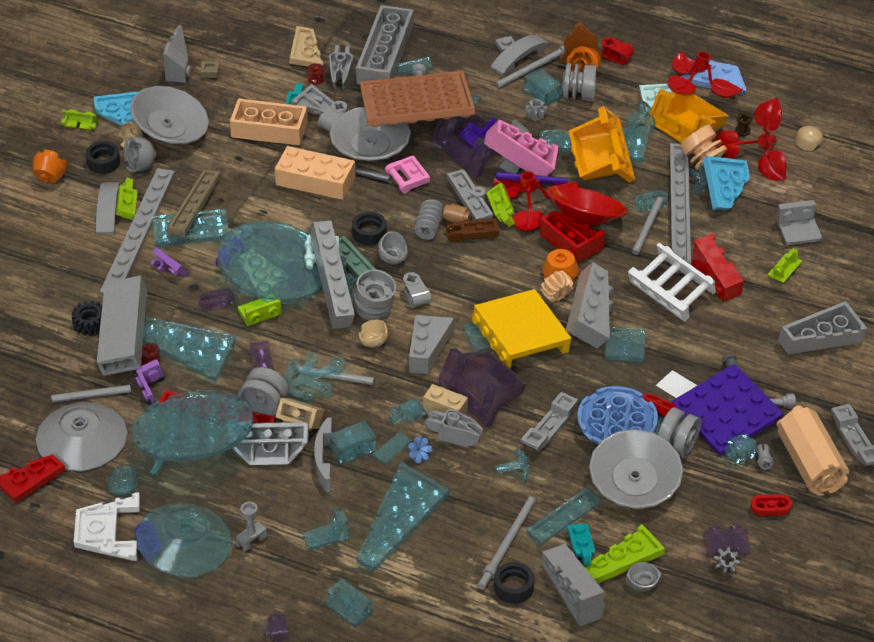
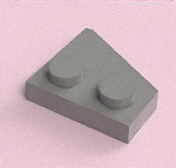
M311 84L295 97L290 105L306 106L307 112L320 116L334 101Z

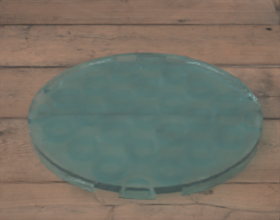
M272 221L250 222L229 231L220 243L217 258L221 273L229 283L231 282L237 287V290L249 297L255 296L261 298L264 302L280 300L281 304H288L307 300L309 296L317 294L323 288L317 263L313 264V269H307L304 262V256L306 255L305 241L309 234L296 227Z
M218 390L188 391L169 396V400L162 403L157 401L147 407L146 412L143 415H139L134 421L132 436L136 447L144 454L155 459L165 461L199 460L223 453L244 440L253 427V413L250 405L247 402H243L241 397L229 392L227 394H220Z

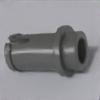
M729 353L723 356V366L728 368L735 364L742 371L735 355Z

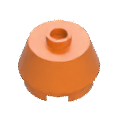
M579 46L572 50L567 58V63H572V71H575L576 64H579L580 72H583L585 65H595L598 71L601 65V57L595 49Z
M46 149L42 153L37 151V154L33 156L32 173L37 179L53 184L67 172L68 162L66 159L58 158L59 154Z
M565 249L551 251L542 265L544 279L548 278L549 274L552 275L555 271L563 270L574 282L575 277L579 273V266L574 255Z

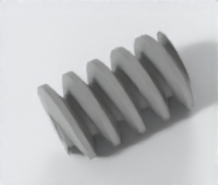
M429 199L421 204L414 226V231L418 237L427 240L435 237L444 210L443 205L439 201Z

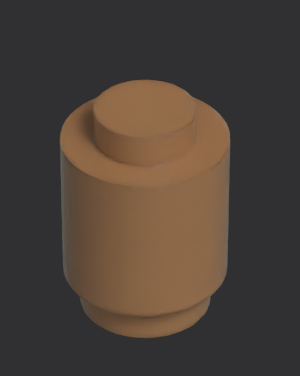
M450 204L446 205L443 211V219H446L447 222L459 223L460 221H470L471 212H469L467 207Z

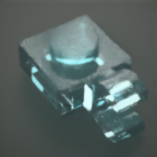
M417 398L399 404V408L394 407L389 410L392 415L389 419L393 424L404 419L407 423L426 416V411Z

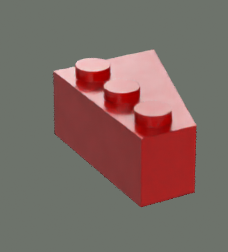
M553 211L540 218V235L556 249L570 251L574 255L577 264L604 249L605 232L601 230L597 232L590 229V226L587 224L580 225L574 222L573 218L557 211Z
M711 233L694 241L691 266L705 276H710L715 281V295L725 302L742 294L744 280L733 263L727 262L723 255L725 253L722 247L718 248L714 242L716 237Z

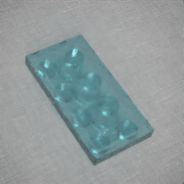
M226 209L200 211L185 236L167 234V227L176 214L152 216L155 247L229 239Z

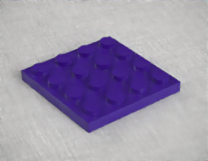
M735 364L671 401V403L685 412V416L692 414L701 418L699 435L720 457L784 417V413Z

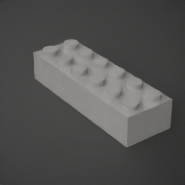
M380 6L356 67L357 84H360L362 81L395 77L414 26L413 9Z

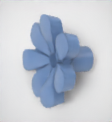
M421 437L414 438V443L408 444L409 457L414 459L416 463H420L421 459L425 461L429 459L427 452L432 451V446H426L428 443L427 438L421 439Z

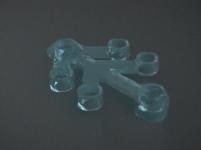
M310 353L306 356V362L298 378L291 380L292 376L299 372L300 366L298 361H290L288 369L283 376L288 384L289 391L287 395L302 398L306 404L312 403L314 401L312 391H303L295 388L302 385L321 391V395L324 397L330 396L332 394V386L329 383L323 384L313 380L331 373L341 374L345 369L344 360L340 357H333L329 361V366L309 373L311 368L318 364L317 355Z

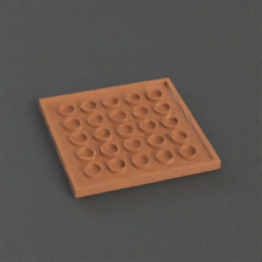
M463 71L360 82L368 126L379 127L382 124L397 125L400 122L415 123L418 120L433 121L437 118L451 119L455 116L469 117L475 114V107Z

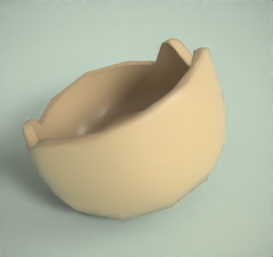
M134 121L124 122L121 126L119 137L123 139V142L120 145L124 148L125 142H129V137H143L142 130Z
M810 125L801 127L795 137V144L807 151H814L823 142L822 132Z
M378 319L363 323L361 326L362 330L359 332L361 343L370 348L383 345L388 338L387 325L384 321Z

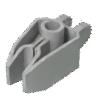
M335 45V52L329 55L331 81L333 88L336 89L337 81L340 80L341 76L342 87L345 89L349 84L354 67L353 55L350 53V46L346 45L345 53H341L340 46Z
M453 409L447 410L446 413L437 410L430 411L429 418L425 421V427L438 432L437 437L441 441L461 446L478 444L483 428L474 419Z

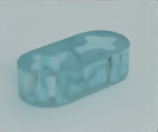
M664 191L639 194L635 197L634 208L641 212L650 211L657 197L663 198V203L660 207L663 208L667 206L668 194Z

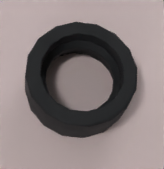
M99 141L90 145L86 150V163L93 172L109 173L120 165L119 148L112 142ZM103 154L112 156L106 160L94 159L96 156Z
M360 213L352 221V236L360 244H378L380 239L387 233V221L379 213ZM366 225L379 227L378 230L373 232H365L360 228Z
M509 562L501 565L496 570L494 575V592L498 598L508 603H521L532 595L534 590V574L529 567L522 563ZM516 576L525 580L526 585L519 589H510L502 585L501 581L507 577Z

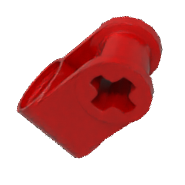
M612 37L602 39L601 44L603 48L601 52L603 59L610 60L619 65L627 64L634 54L633 46Z

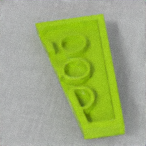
M642 524L634 534L629 533L626 535L623 542L618 545H612L609 548V552L594 558L591 561V566L584 567L599 584L628 571L636 563L649 562L664 555L665 548Z

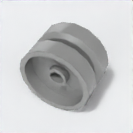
M258 367L249 373L238 392V400L246 410L274 416L277 413L280 399L285 398L289 391L288 384L279 373L272 369Z
M673 407L666 415L658 436L669 441L679 453L680 458L685 459L692 451L698 438L702 422L701 418L692 414L685 416L684 411Z

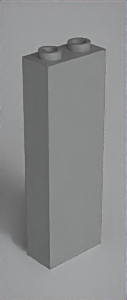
M141 275L106 282L104 285L97 364L103 376L141 368L147 288Z

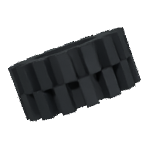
M84 301V305L79 303L78 307L75 306L73 308L74 311L71 313L74 330H77L79 334L82 332L84 336H86V333L89 336H92V333H95V335L99 334L102 304L100 305L99 302L94 304V301H90L88 304L87 301ZM87 317H95L91 320H85Z

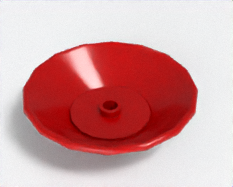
M554 185L547 188V195L559 211L573 218L574 222L580 225L587 224L590 227H597L627 215V208L622 203L601 193L567 185Z

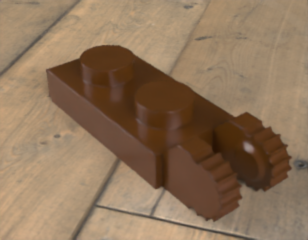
M495 218L460 221L459 223L446 226L449 241L458 242L461 239L499 236V229Z

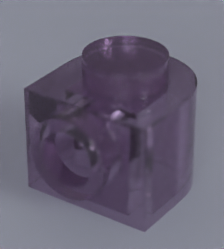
M285 614L268 617L269 626H265L267 639L271 638L272 642L289 640Z

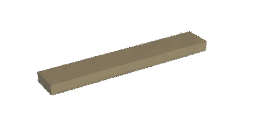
M203 170L167 227V234L180 236L187 234L220 180L221 172Z

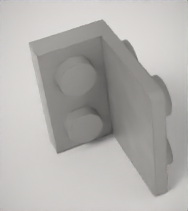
M814 200L778 204L776 221L786 245L822 240L821 233L814 220L816 208Z

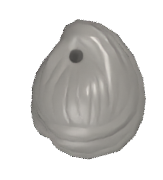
M387 232L378 243L380 258L392 265L399 264L406 259L408 251L402 235L397 232Z

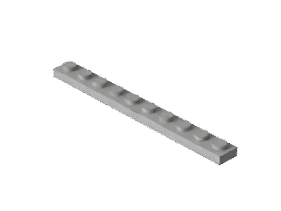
M670 143L671 250L691 265L688 156L683 153L679 147L680 144Z
M157 168L103 283L100 297L104 295V285L106 282L129 278L173 182L175 171Z

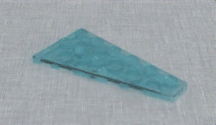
M145 317L143 343L217 382L236 343V336Z

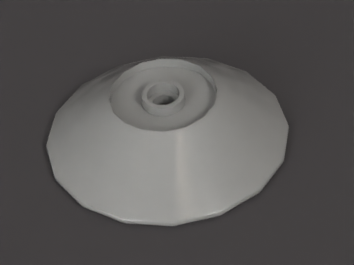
M166 86L145 88L133 96L130 104V111L134 122L143 132L154 139L169 144H187L199 140L207 132L209 119L206 110L197 99L179 89Z
M359 107L341 114L333 122L329 134L332 145L340 153L357 160L375 161L387 159L398 154L408 144L411 131L407 122H400L397 125L382 124L379 127L368 126L364 107Z
M79 402L63 406L49 414L39 426L35 440L38 452L42 457L53 454L65 466L66 471L83 472L100 468L115 459L125 447L128 431L124 419L114 409L100 403Z
M637 429L618 431L603 439L592 452L589 465L592 482L603 497L619 506L634 509L655 507L670 499L679 488L683 474L680 455L669 441L653 432Z

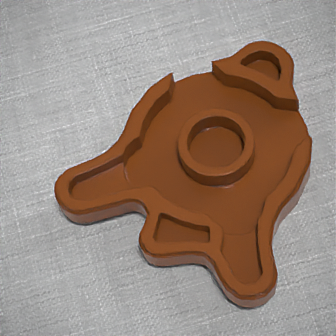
M583 23L576 24L574 29L571 30V34L564 38V52L560 55V62L567 63V58L572 50L579 46L595 49L602 60L603 54L597 48L598 42L595 33L589 32V29Z

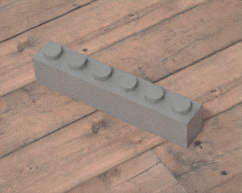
M332 221L313 222L310 237L332 329L351 327L355 314Z

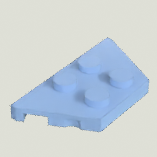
M710 60L712 80L715 78L726 80L742 88V92L738 95L745 96L746 87L738 66ZM708 70L703 73L698 72L690 82L700 87L709 89L712 87L709 84ZM685 74V75H682L681 77H684L685 79L688 80L691 75Z

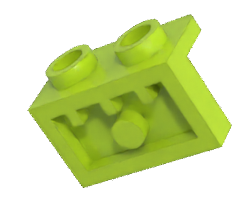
M269 295L238 306V313L245 324L250 326L281 315L280 299H275L273 295Z

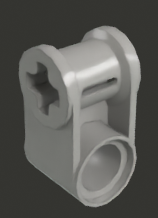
M343 101L334 102L320 115L318 126L330 132L333 122L346 112L347 104Z
M413 272L405 274L403 277L405 284L403 293L408 299L410 306L414 309L431 303V294L420 276Z

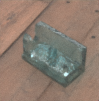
M342 578L327 591L326 594L330 597L325 601V605L355 628L372 615V601Z

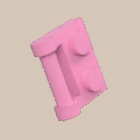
M414 156L393 162L385 167L386 173L393 177L399 185L400 191L404 194L408 193L412 188L430 182V176ZM401 170L408 181H404L397 171Z

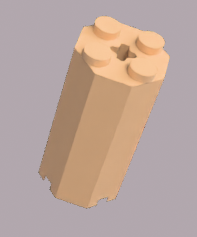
M796 406L777 422L778 434L810 492L822 496L824 491L834 493L847 483L848 478L846 474L849 475V469L815 411L808 407Z

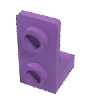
M157 359L141 366L140 369H136L138 377L135 378L139 387H144L145 389L142 393L146 402L150 400L153 406L157 404L148 384L164 377Z

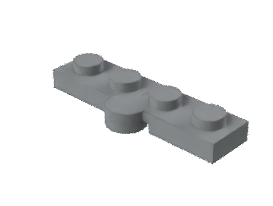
M464 169L447 173L449 183L463 205L469 208L472 219H492L493 213L484 201L485 189L479 186L475 187Z

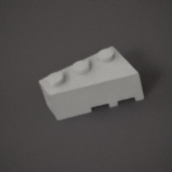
M415 316L409 353V373H430L439 358V354L445 349L447 341L454 335V318Z

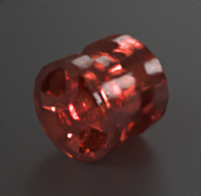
M317 63L308 66V82L313 85L322 84L325 80L324 66Z
M147 343L142 346V365L156 359L160 363L161 358L158 345Z

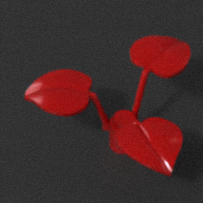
M682 51L679 52L672 62V68L679 74H689L691 76L688 80L681 76H672L667 81L668 88L680 95H691L696 91V85L690 83L695 74L708 70L709 84L712 85L711 91L716 95L729 98L741 93L743 90L723 79L715 78L712 80V65L709 64L711 55L703 51L697 53L695 61L688 58Z
M773 98L761 103L755 110V121L759 126H763V131L766 133L761 134L758 140L738 141L739 136L737 132L725 130L719 133L713 142L717 140L722 141L719 147L725 145L728 150L721 158L734 159L738 156L740 152L739 145L758 143L760 147L767 148L764 152L765 157L760 158L758 161L759 171L768 179L780 181L786 180L787 161L781 151L772 150V147L776 145L777 139L770 131H775L780 126L782 120V109L779 99Z
M530 171L524 172L520 176V181L494 178V187L502 183L510 199H514L523 190L527 193L528 211H520L513 216L514 226L522 231L537 229L540 226V218L543 217L541 211H532L530 194L535 192L538 186L546 198H549V196L547 195V189L545 191L540 185L539 180H536L535 174ZM578 183L555 184L578 187Z

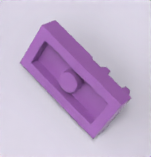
M157 247L154 249L153 253L158 258L153 259L151 265L156 268L160 264L158 270L164 272L167 265H169L168 270L174 275L178 276V274H181L183 277L188 275L189 271Z

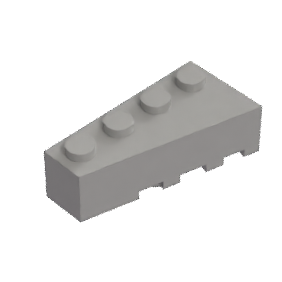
M566 544L543 551L542 566L578 626L580 627L602 619L603 609L605 608L604 591L576 558L573 551Z

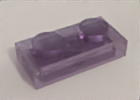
M269 342L249 343L253 369L264 367L274 371Z

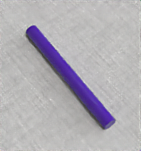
M496 172L495 178L520 181L521 174ZM535 175L539 183L565 184L568 182L567 178Z

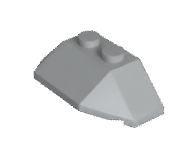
M309 423L229 424L228 444L250 466L290 465L308 444Z

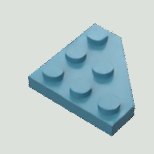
M138 92L95 96V113L121 126L124 122L134 121L130 111V104L133 96Z
M707 156L703 158L713 210L727 211L732 208L735 198L740 195L743 185L750 178L747 161Z

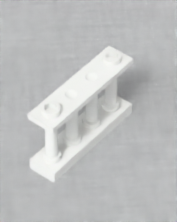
M658 243L657 250L659 256L643 271H638L632 267L628 271L630 282L686 322L690 318L689 305L705 290H708L713 295L716 293L715 281L674 254L671 248ZM664 260L672 265L656 281H652L647 277ZM678 270L685 274L671 290L666 291L661 288ZM691 280L699 284L684 300L679 301L675 298V295Z

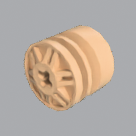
M709 124L694 132L679 146L686 156L695 154L690 162L691 164L698 162L694 167L696 171L704 169L703 158L707 156L721 157L728 150L725 145L719 147L722 144L721 140L712 142L717 134Z

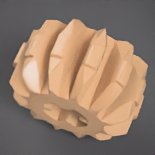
M563 270L555 271L552 275L549 274V277L545 278V282L541 284L542 294L551 302H559L562 298L565 299V296L569 295V291L573 289L571 277Z

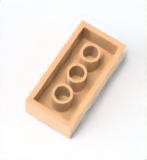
M238 99L230 119L231 137L300 146L308 123L307 107Z
M289 146L286 147L275 167L276 185L344 200L355 179L354 160Z

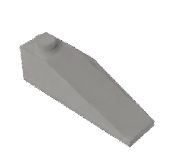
M178 25L174 31V36L170 37L171 42H167L163 53L165 79L170 82L186 83L188 76H191L192 68L188 62L182 25Z

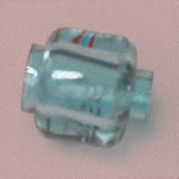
M746 434L738 435L728 440L725 453L729 460L742 463L754 457L757 447L756 442Z

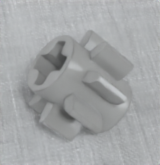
M540 99L529 101L525 107V113L528 114V118L534 121L544 118V114H547L545 102Z
M730 547L725 552L718 549L717 552L720 556H714L712 559L717 561L715 569H722V574H725L727 569L734 572L735 568L733 565L740 563L735 557L738 552H730ZM725 556H727L728 561H731L727 565H725V561L722 560Z

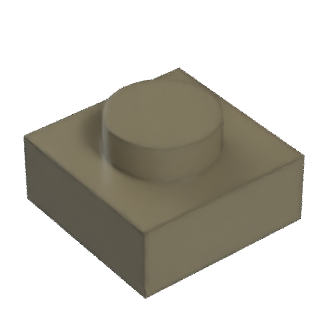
M202 61L200 77L218 78L219 62Z

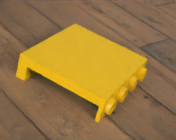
M535 289L474 305L473 323L480 329L482 336L487 339L491 349L495 350L500 361L505 364L507 369H511L513 359L557 347L562 354L569 352L572 338Z

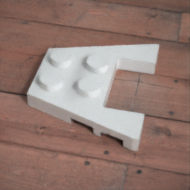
M133 493L132 497L125 499L116 498L115 502L103 505L101 502L77 509L74 547L137 561V541H116L118 513L139 512L140 493Z

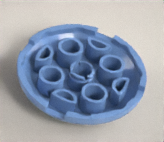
M610 386L596 390V393L589 397L586 396L579 405L577 419L584 435L599 445L603 439L618 431L637 429L654 433L657 427L658 414L652 401L646 402L641 392L627 387Z

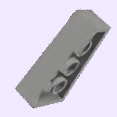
M592 262L580 273L565 331L598 349L610 339L608 271Z
M845 301L782 326L778 342L788 355L863 343L867 327Z

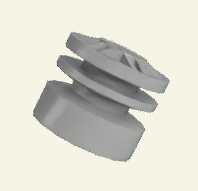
M567 63L562 81L564 99L568 100L569 94L572 92V100L576 99L577 93H581L582 101L593 102L597 66L585 65L583 72H580L579 64H576L575 71H572V63Z
M380 270L363 272L358 277L352 302L353 309L357 315L367 320L386 318L391 311L396 291L394 279L386 272Z

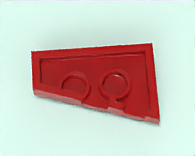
M52 454L31 461L28 466L19 469L16 467L11 468L8 473L0 475V489L13 502L17 503L66 471L65 466Z

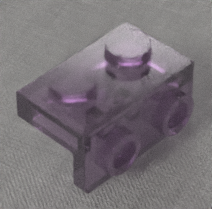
M741 525L729 526L727 530H721V527H709L708 531L703 533V538L706 541L707 557L720 556L717 552L718 549L725 552L728 547H730V552H738L737 555L750 554L748 529H741Z

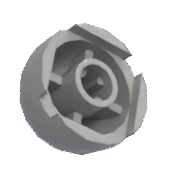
M129 137V142H125L123 149L124 162L128 161L129 165L126 168L133 173L146 171L152 166L156 158V150L151 142L143 137Z

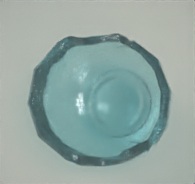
M132 466L116 467L113 470L112 477H107L108 490L115 495H128L138 485L136 469Z

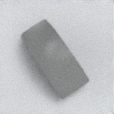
M646 562L632 565L626 575V584L640 592L650 591L661 582L660 571L654 565Z

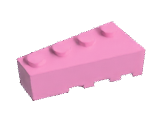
M498 120L486 132L484 144L516 164L519 168L527 172H533L538 176H548L555 169L558 152L557 145L553 144L550 146L546 144L544 139L540 138L537 140L532 138V134L528 132L521 133L517 127Z

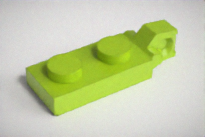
M126 177L123 185H120L118 188L115 215L133 220L136 211L137 190L132 189L133 179Z
M499 183L486 193L495 216L500 222L503 221L508 227H511L515 224L511 216L514 214V209L505 186Z

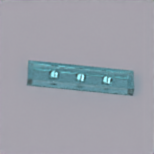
M585 488L529 527L526 534L538 545L542 546L566 529L567 525L573 524L600 505L601 499L588 488Z

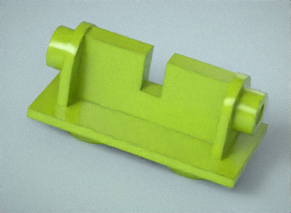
M73 109L62 110L65 118H62L61 125H64V127L77 129V125L80 123V129L93 131L96 130L97 124L100 123L97 116L92 112L81 113Z
M794 248L789 249L767 276L784 283L802 263V260L798 259V251Z

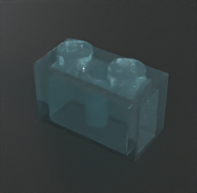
M542 68L525 75V91L534 98L545 102L546 107L562 99V84Z
M362 421L329 434V447L341 464L375 451L376 436L366 421Z

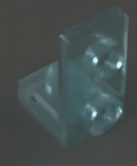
M341 507L333 510L334 518L331 519L332 524L303 533V537L310 550L349 538L348 520Z

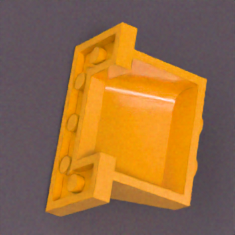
M660 89L646 121L682 143L694 132L708 124L715 132L726 124L729 115L695 94L680 95L668 93L664 89Z
M603 106L598 109L600 117L569 130L572 143L571 151L575 155L576 161H574L580 178L586 181L618 174L629 183L635 181L620 118Z

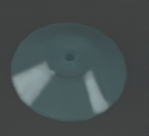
M170 503L155 508L142 519L136 532L137 547L145 560L158 570L176 576H199L215 570L227 559L232 546L230 530L222 518L208 508L192 503Z

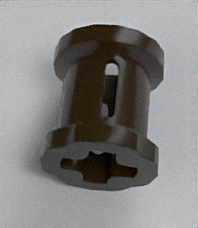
M747 113L738 114L736 118L738 124L735 132L742 137L750 135L752 116Z

